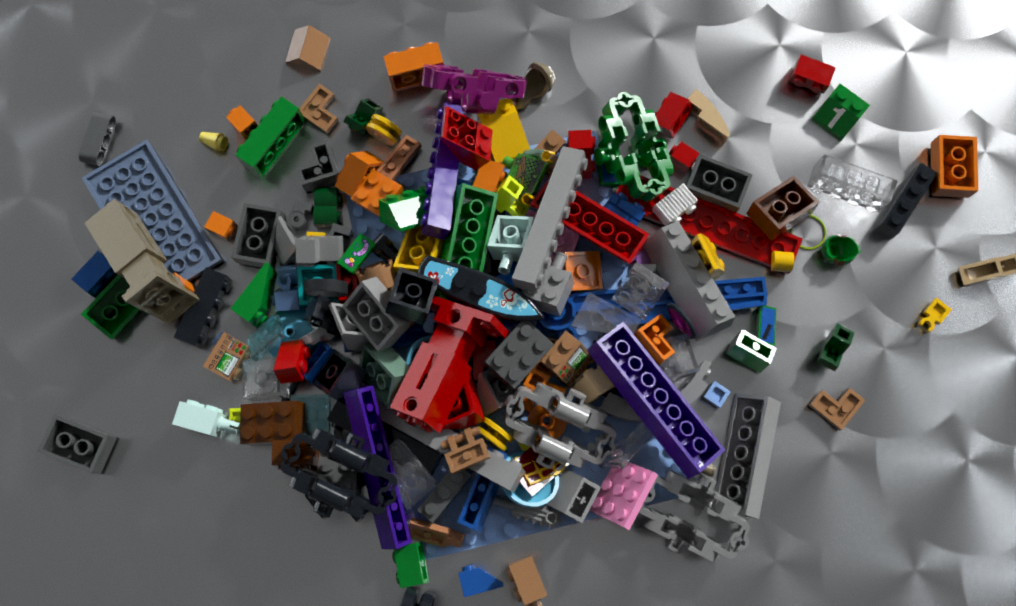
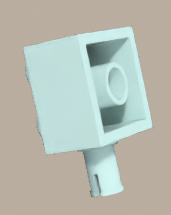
M497 215L487 247L493 260H501L498 267L499 273L503 275L510 274L513 261H519L534 222V217Z
M189 399L187 403L179 402L172 422L173 425L221 438L223 431L238 435L240 430L232 427L240 428V422L228 420V416L222 414L223 410L210 405H206V408H204V404Z

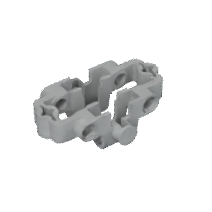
M537 383L534 390L520 386L513 395L506 398L504 417L506 425L515 429L512 437L516 441L532 447L533 451L539 454L536 462L543 467L552 469L555 461L564 465L567 462L579 468L583 467L585 460L598 465L603 463L606 456L612 455L615 451L613 441L616 437V432L610 423L605 422L608 414L602 409L584 402L587 396L578 390L570 389L566 397L559 390L542 383ZM574 396L578 397L576 403L572 401ZM526 397L533 403L546 408L551 416L582 429L585 425L598 431H604V433L599 434L595 438V452L589 451L586 447L575 443L573 439L563 436L561 441L550 436L546 427L539 424L534 425L524 420L515 419V417L520 416L524 412V398ZM555 397L558 400L557 408L552 405ZM518 403V407L511 408V405ZM538 433L541 437L540 443L535 440Z
M669 470L666 478L658 475L650 490L651 494L647 495L639 511L640 514L646 516L642 525L667 538L665 546L678 554H681L686 546L688 550L714 562L718 554L729 559L735 558L738 552L746 549L749 544L747 534L750 530V525L746 519L738 515L742 506L714 491L713 489L717 481L700 473L697 481L687 479L672 470ZM705 480L710 482L708 487L703 485ZM655 483L662 485L661 487L677 495L684 502L689 503L691 501L701 506L706 513L714 517L719 516L728 522L739 524L738 528L732 529L728 534L729 546L727 548L722 546L721 543L707 536L702 529L671 513L665 515L656 509L645 507V504L652 501L655 497ZM714 498L719 500L715 510L711 507ZM696 535L701 537L697 546L694 544ZM740 535H741V538L743 539L742 542H741V541H737V543H736V541L734 540V538H735V537L739 538ZM675 539L680 542L678 547L673 545Z

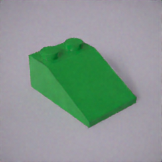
M265 262L230 308L257 329L266 324L270 314L272 294H274L277 272L270 264Z

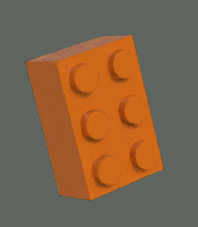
M429 42L416 48L409 47L405 51L390 52L383 56L393 91L421 84L424 64L444 65L438 42Z
M938 135L931 142V169L938 172L931 182V196L970 198L979 191L977 137Z

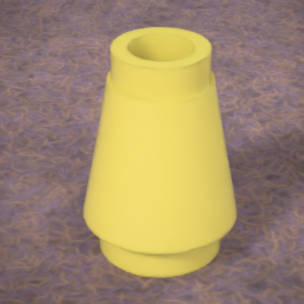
M201 132L199 135V142L218 152L226 150L228 146V137L223 133Z

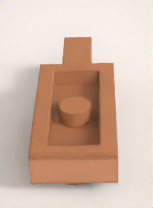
M412 517L408 528L411 539L443 548L451 545L461 548L465 535L459 531Z

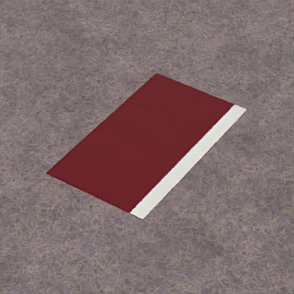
M532 447L516 459L522 465L530 463L522 467L526 474L535 471L534 463L539 469L544 468L536 462L539 454L534 452ZM559 463L555 465L556 471H560L564 464ZM546 469L541 474L543 477L553 474L554 471L553 469ZM538 473L528 477L530 482L541 479ZM523 475L520 483L533 496L555 476L529 486Z

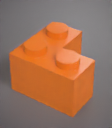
M369 151L348 154L344 160L345 165L337 175L335 187L352 197L372 169L377 170L384 161Z
M661 313L634 333L659 366L675 353L673 348L664 339L673 327Z

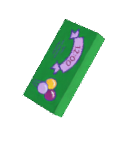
M360 233L338 260L337 264L354 275L377 246L376 243Z

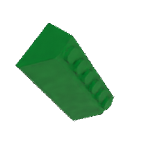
M464 183L456 186L451 227L443 242L440 259L483 272L498 193ZM435 290L434 296L467 306Z

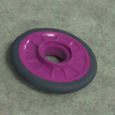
M668 303L667 311L673 323L686 337L695 339L696 330L688 316L676 304Z

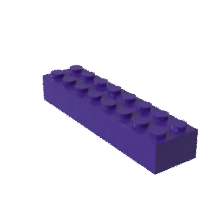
M624 322L595 342L587 350L687 479L701 473L725 451V448Z

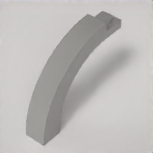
M707 360L701 362L689 383L680 391L689 404L693 403L708 386L706 382L702 381V379L706 380L711 372L709 367L712 363ZM611 392L608 393L599 407L608 414L607 416L615 419L643 423L625 399Z

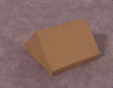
M310 25L295 29L285 63L321 71L330 37Z

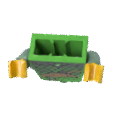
M531 149L525 150L523 154L518 153L515 159L509 156L504 158L502 164L510 170L508 176L510 175L524 187L519 195L523 204L530 207L529 200H534L535 197L532 195L536 194L550 163H553L549 157L551 154L555 155V152Z

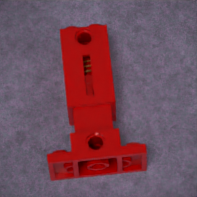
M433 296L430 310L437 313L434 321L438 325L429 343L422 342L390 408L396 412L395 416L405 420V423L413 427L418 425L428 433H432V431L441 433L472 369L468 362L476 345L482 347L488 335L494 338L498 336L506 338L509 331L492 314Z

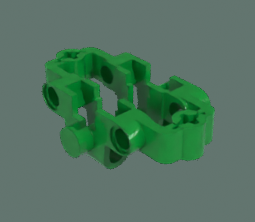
M621 92L616 98L610 99L602 108L603 116H600L598 120L602 140L594 151V159L598 165L605 166L608 175L615 174L619 185H627L633 198H641L646 202H650L670 187L669 177L674 172L673 164L665 140L662 138L656 139L655 137L661 130L652 109L645 110L639 96H631L626 92ZM626 110H630L635 134L630 139L634 153L627 155L623 159L622 155H619V147L626 141L629 135L626 127L623 126L620 116ZM648 168L653 179L642 185L639 169Z

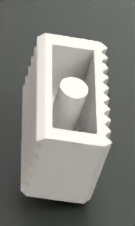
M683 183L655 204L652 211L667 226L676 221L680 222L683 214L689 215L697 208L695 205L698 200Z

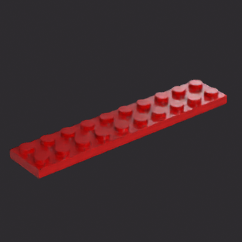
M640 175L642 185L650 180ZM619 185L616 194L620 191L628 197L627 201L634 204V202H637L643 206L644 218L664 225L653 213L652 209L655 204L669 195L675 188L669 187L650 202H646L641 198H633L627 185ZM696 197L698 202L695 205L697 208L689 215L685 213L681 216L682 220L679 223L687 235L695 238L696 235L701 233L708 237L715 246L771 267L773 251L793 252L795 261L803 238L785 232L771 241L749 217Z

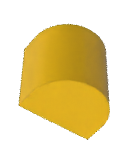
M772 252L771 271L791 272L793 270V252Z

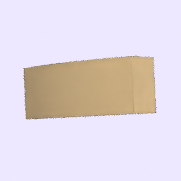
M695 89L688 98L693 108L691 112L697 115L695 123L725 144L730 136L725 121L708 98Z
M1016 253L958 267L963 286L1016 275Z

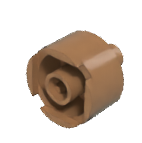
M388 259L389 263L387 264L384 261H380L363 268L364 272L362 273L359 270L356 271L359 284L361 281L377 277L388 291H392L397 276L392 259Z

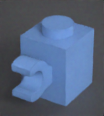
M291 275L287 276V283H283L281 276H278L276 283L280 288H277L274 294H272V304L276 306V311L299 310L301 306L299 305L298 287L291 286Z

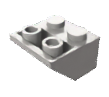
M564 469L559 477L557 493L546 505L582 524L601 487L576 473Z

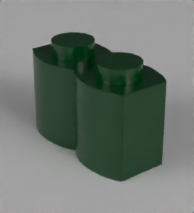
M315 188L313 224L316 228H332L333 223L339 225L342 222V211H339V205L343 203V195L338 188Z

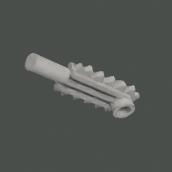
M494 498L493 505L512 510V517L516 516L519 519L523 516L525 522L531 518L533 524L539 521L540 526L546 523L548 529L552 526L557 528L558 523L562 522L560 519L561 513L556 512L554 508L549 511L547 505L543 508H528L505 499Z

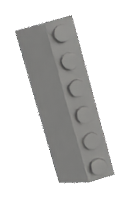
M679 221L660 228L647 239L643 249L651 263L656 264V271L674 303L683 310L696 330L695 340L699 341L730 327L735 319V315Z
M735 393L724 447L725 451L723 452L716 492L742 506L738 515L759 519L781 405V402L769 396ZM715 498L712 507L713 509L716 508L719 500Z

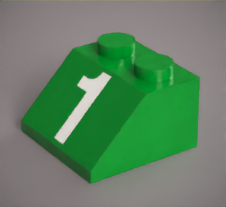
M839 83L812 119L843 140L870 104Z

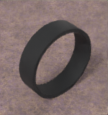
M308 279L304 281V294L309 296L320 294L324 297H345L348 295V282L335 279Z

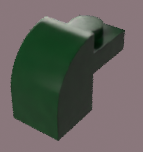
M369 98L360 100L355 113L346 115L343 122L349 125L348 127L351 130L359 132L364 136L368 133L365 126L372 120V115H380L383 107Z
M837 323L821 346L817 362L836 371L844 352L851 345L855 332Z

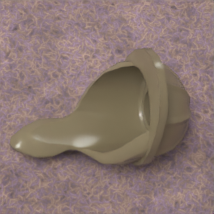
M538 62L530 64L525 74L527 83L524 98L517 99L515 104L516 110L525 108L533 98L542 97L551 91L555 82V75L550 66Z

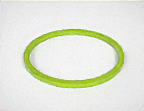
M810 215L809 217L815 218V219L818 220V221L821 223V225L823 226V229H824V237H823V240H822V242H821L819 245H817V246H815V247H804V246L800 245V248L807 249V250L815 249V248L819 247V246L825 241V238H826V227H825L824 223H823L818 217H816V216H814V215Z

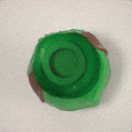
M837 234L829 236L821 248L826 260L836 266H844L851 263L861 253L858 244L847 235Z

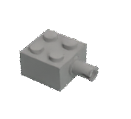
M556 252L550 268L545 271L544 284L542 287H539L537 293L523 289L521 291L536 304L540 311L559 317L575 284L572 272L562 270L568 258L562 252Z

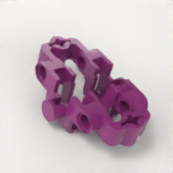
M424 64L421 85L438 90H447L448 102L461 105L462 111L465 113L493 115L500 98H524L527 81L522 76L473 68L472 74L463 73L464 70L458 69L457 66Z

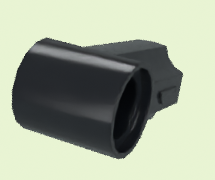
M380 233L373 240L377 246L372 252L379 258L381 257L386 263H389L388 259H392L394 263L399 251L393 246V243L387 236Z

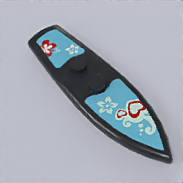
M429 255L419 265L418 274L438 280L436 290L471 308L506 320L533 321L544 319L542 312L528 296L499 278Z

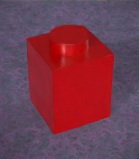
M682 141L678 146L674 145L669 152L672 164L686 174L700 154Z

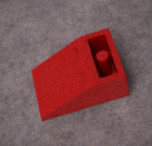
M446 106L444 107L441 140L462 164L477 171L490 161L493 130Z

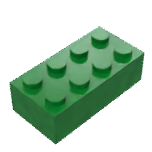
M282 96L272 104L268 114L261 118L257 128L249 133L248 139L236 151L235 156L244 168L260 179L264 178L306 124L300 109Z

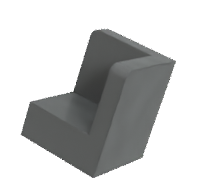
M333 223L329 236H343V253H345L352 241L353 231L350 228Z

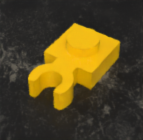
M936 297L923 311V314L927 317L919 320L917 325L921 326L924 322L927 323L928 329L925 332L928 333L934 329L935 323L937 325L941 324L952 309Z

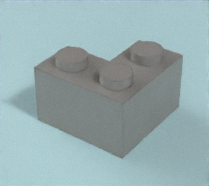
M303 236L296 239V263H302L304 267L314 266V264H319V261H326V264H336L343 255V236Z

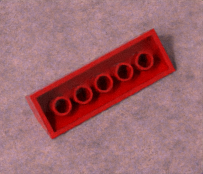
M550 178L530 204V206L537 210ZM576 191L575 201L571 202L569 206L570 214L564 220V226L630 265L645 246L649 233Z

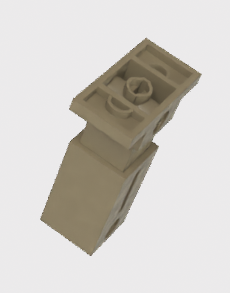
M113 199L84 223L114 272L125 278L130 285V288L126 290L127 292L122 295L126 303L171 324L199 301L196 294L185 288L179 277L167 270L164 264L168 260L136 212Z

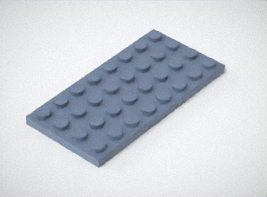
M147 139L82 177L100 210L107 203L116 199L138 214L168 260L164 265L170 273L173 274L175 272L190 282L203 274L206 267L211 269L223 262Z

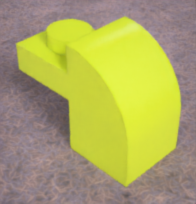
M510 175L501 183L496 192L498 193L496 208L500 213L506 210L512 216H525L530 207L523 204L519 198L524 187Z

